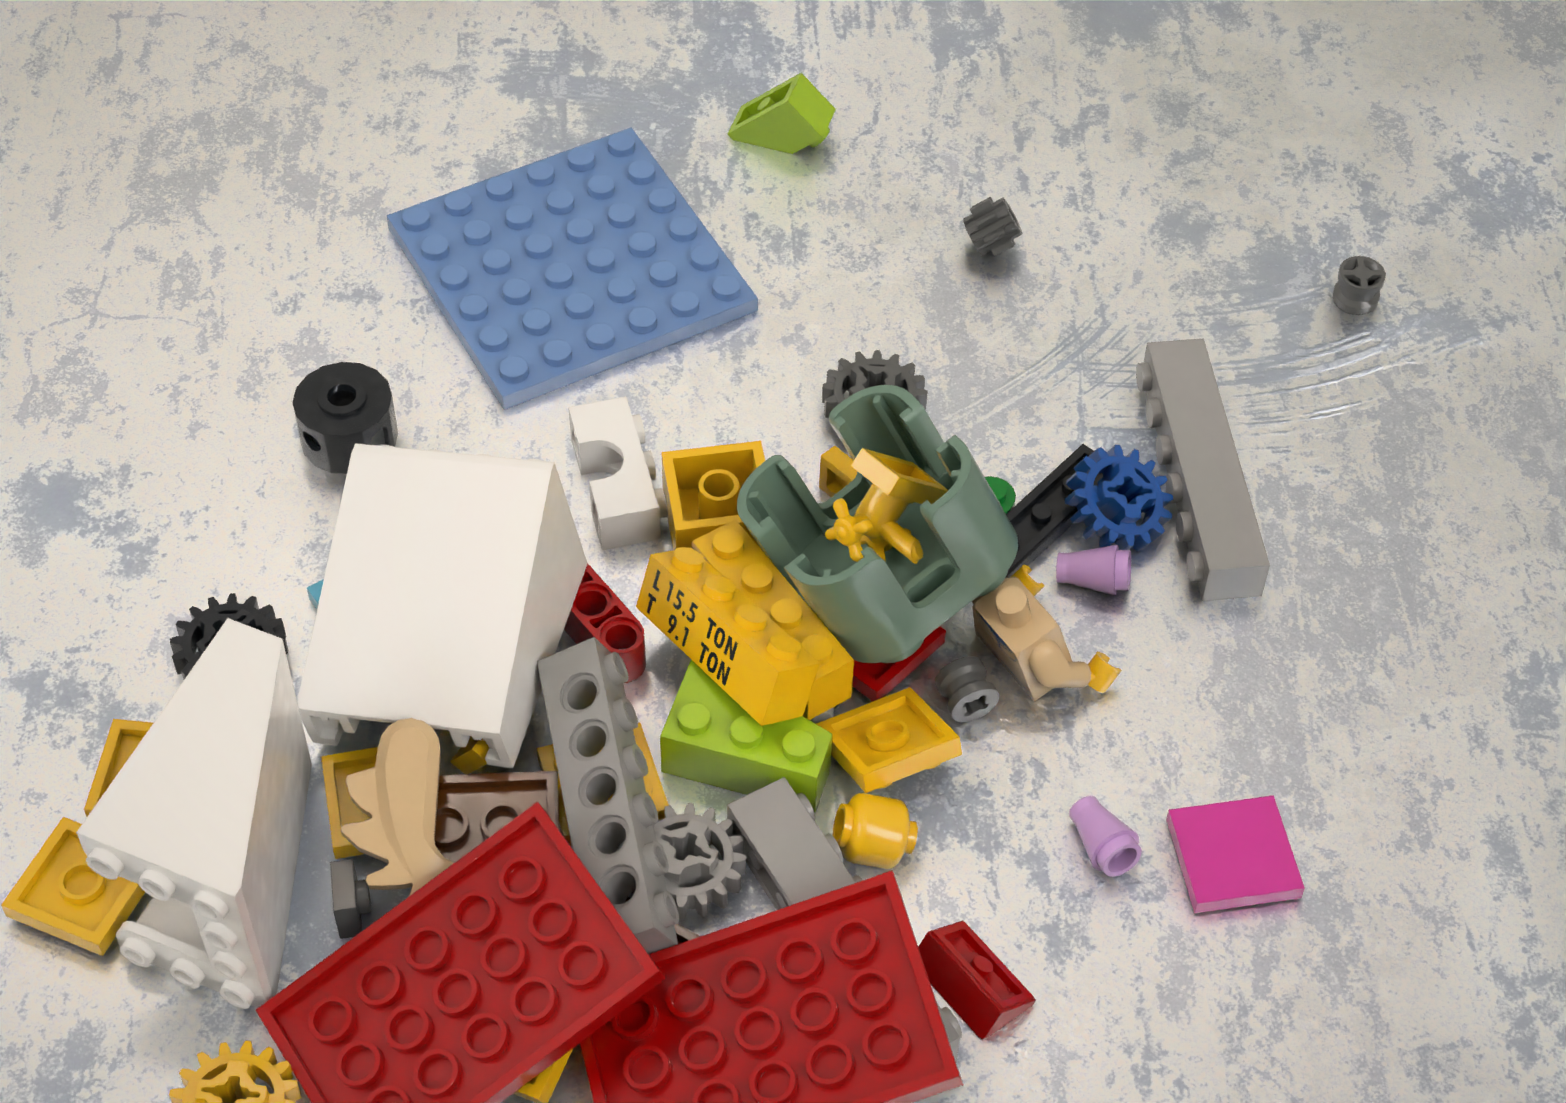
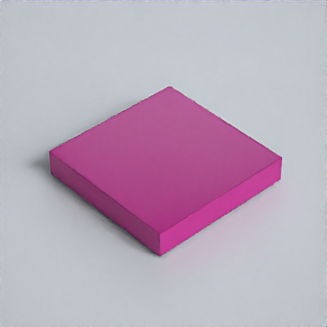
M1274 795L1168 810L1167 825L1194 913L1302 898L1305 887Z

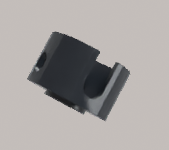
M352 362L325 365L308 374L296 387L292 403L304 455L314 466L330 473L347 474L355 443L371 445L372 437L381 428H383L385 445L395 447L398 429L393 397L388 380L376 369L361 363ZM311 436H313L319 442L321 447L317 446L314 443Z

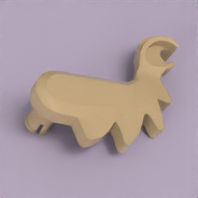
M413 718L401 719L389 725L381 735L375 767L347 775L345 780L352 802L362 813L371 818L363 822L343 825L341 827L342 835L360 852L388 864L383 869L367 875L366 883L369 889L393 890L412 887L410 896L454 864V862L444 858L435 846L441 751L439 738L434 729L421 720Z

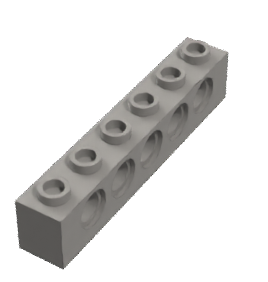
M593 637L538 660L537 664L572 848L648 954L678 944L674 925L679 923V912L673 897L666 889L664 874L669 870L668 861L663 848L656 841L653 824L658 822V813L652 798L645 789L643 776L648 774V766L641 749L635 742L633 729L638 727V719L631 702L626 698L623 683L628 681V672L621 656L617 652L611 653ZM623 841H625L622 847L618 851H616L619 845ZM635 890L634 895L626 902L629 894Z

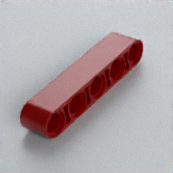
M587 564L564 630L576 644L595 637L611 653L617 652L621 656L628 672V681L625 683L635 681L643 674L646 668L644 628L594 569Z

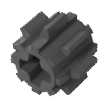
M991 197L972 206L970 208L972 214L963 219L968 235L982 256L992 251L994 256L1014 247L1016 244L1014 239L1023 234L1014 212L1004 197L993 202Z

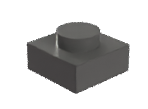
M353 859L330 862L335 921L340 939L352 938L362 931L361 914L371 913L370 891L366 879L357 880Z

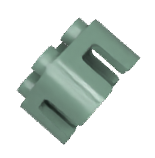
M878 385L856 392L838 404L830 412L829 422L853 461L862 448L907 460L916 464L948 490L933 504L928 500L922 504L909 503L897 521L900 526L909 529L912 535L921 543L923 558L917 564L911 562L893 546L885 552V562L867 544L861 545L863 558L855 562L850 557L848 546H844L837 539L832 541L826 539V530L834 527V523L838 519L833 509V502L843 498L847 503L849 514L854 516L856 509L872 485V482L859 472H857L852 482L826 502L817 503L796 469L782 455H774L758 466L744 482L737 499V511L740 519L765 555L855 661L862 663H895L915 653L922 645L925 637L975 598L985 596L1001 585L1016 557L1018 537L965 443L956 435H953L944 442L923 406L910 392L894 385Z

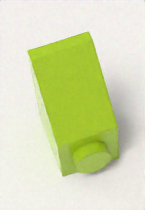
M799 73L743 104L728 131V135L735 141L794 154L807 146L811 148L816 147L825 140L830 132L828 126L836 108L802 73Z

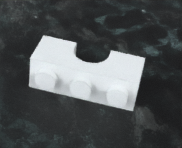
M626 396L569 407L571 441L581 475L595 472L614 474L606 478L589 481L591 513L601 549L607 550L661 539L660 518L668 517L667 504L663 489H654L652 480H656V468L652 452H643L641 444L645 443V432L640 414H631Z

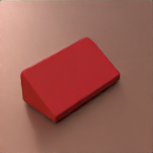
M959 921L928 931L918 946L930 984L980 1039L993 1035L1032 1007L1036 1002L1034 996L965 921Z

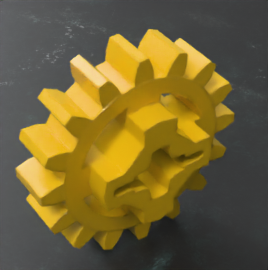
M245 1041L239 1053H231L226 1042L220 1043L219 1057L211 1059L204 1052H200L197 1054L200 1068L196 1072L182 1068L179 1072L185 1088L171 1089L169 1093L172 1103H296L297 1100L302 1098L297 1080H292L294 1076L288 1061L277 1064L274 1049L269 1046L259 1056H256L251 1041ZM256 1078L265 1081L273 1089L274 1093H269L267 1086L256 1085Z

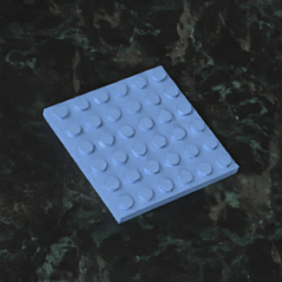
M632 127L386 215L388 229L504 410L758 311V297Z

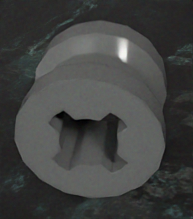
M1354 256L1344 260L1339 267L1338 281L1333 290L1332 298L1335 305L1342 311L1354 315H1364L1374 311L1378 306L1380 290L1385 282L1386 273L1383 266L1376 260L1364 256Z
M969 656L956 659L943 667L935 677V685L939 693L949 699L947 709L955 721L970 722L979 719L994 709L999 702L1000 695L992 682L985 679L987 670L980 658Z

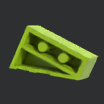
M690 660L660 735L661 772L745 795L785 777L796 794L803 793L808 798L814 813H816L831 770L833 734L803 716L761 726L699 666Z

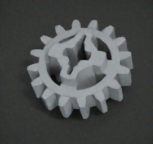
M687 803L684 814L676 815L675 810L670 805L665 806V818L660 821L658 820L656 824H653L656 841L663 848L668 861L669 870L664 874L666 889L676 903L679 920H685L688 909H696L701 918L708 917V904L713 902L718 907L724 909L728 906L727 891L739 893L741 890V875L746 874L744 839L742 835L733 836V822L730 819L724 820L719 824L715 823V809L711 807L700 816L695 815L693 803ZM712 844L713 846H715L717 850H714L709 846ZM718 851H719V853H720V855H721L723 861L720 860V859H718Z

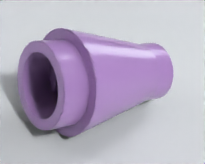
M1118 545L1072 553H1058L1056 565L1057 583H1068L1115 596L1117 591H1129L1131 582V551L1119 550Z
M1094 796L1083 797L1071 807L1069 817L1076 825L1094 869L1103 871L1107 876L1114 877L1126 873L1136 865L1142 853L1139 846V836L1136 832L1104 808Z

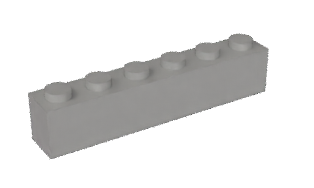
M1204 338L1149 342L1146 346L1144 362L1138 363L1136 367L1137 386L1140 392L1146 391L1147 423L1149 428H1156L1157 461L1159 465H1166L1168 473L1166 476L1168 479L1166 482V493L1173 495L1174 500L1170 503H1176L1177 536L1180 542L1187 543L1189 552L1187 553L1186 563L1189 580L1191 582L1197 581L1202 601L1262 596L1270 564Z
M785 777L727 804V819L733 822V836L742 835L746 864L776 910L862 881L858 875L854 877L850 875L843 864V855L837 841L829 833L823 835L815 823V813L808 798L803 793L796 794ZM938 1005L957 1063L962 1031L952 1011L947 1007L941 1009Z

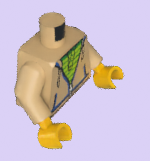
M1022 565L1010 578H1005L1001 585L991 593L975 598L972 601L976 635L1034 702L1053 688H1083L1089 685L1096 691L1105 693L1122 671L1120 668H1115L1108 664L1110 658L1098 651L1088 664L1072 661L1059 625L1034 597L1045 585L1035 582L1028 575L1032 569L1027 565Z

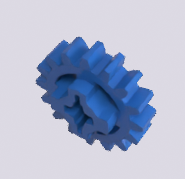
M1114 445L1108 452L1099 447L1074 467L1076 472L1066 482V485L1074 491L1065 498V504L1076 506L1078 510L1070 520L1072 523L1084 522L1087 528L1082 536L1085 539L1092 537L1094 534L1100 537L1099 548L1115 543V545H1118L1119 550H1129L1133 547L1137 552L1141 551L1165 532L1163 525L1172 519L1173 514L1164 507L1174 500L1173 495L1161 491V486L1168 479L1166 476L1155 477L1152 470L1156 464L1153 460L1148 461L1144 465L1140 463L1139 450L1137 449L1124 456L1120 445ZM1102 473L1103 477L1097 482L1098 486L1093 485L1097 474ZM1141 513H1145L1141 525L1136 526V521L1142 517Z

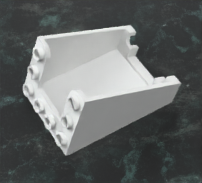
M355 443L350 457L297 700L301 720L313 743L337 746L343 731L355 733L360 719L394 723L401 719L413 718L424 721L433 729L449 730L455 746L466 747L470 736L473 737V740L483 739L489 746L485 758L487 765L514 767L542 690L537 661L555 654L588 564L555 462L539 459L526 460L494 457L488 454L452 453L436 449L420 450L390 445L378 446Z
M227 618L76 832L83 851L87 855L86 863L94 872L107 879L114 880L118 876L139 884L142 890L152 896V899L137 921L123 922L117 931L116 938L121 954L138 966L149 967L153 964L165 969L177 981L188 987L198 988L200 985L215 990L227 1002L242 1009H248L250 1005L259 1008L277 994L312 768L282 638Z

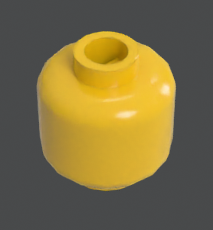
M857 793L850 799L848 804L841 803L834 820L832 836L837 841L843 858L846 861L871 867L892 869L901 861L904 853L911 854L917 841L918 826L915 821H910L908 808L903 801L866 793Z

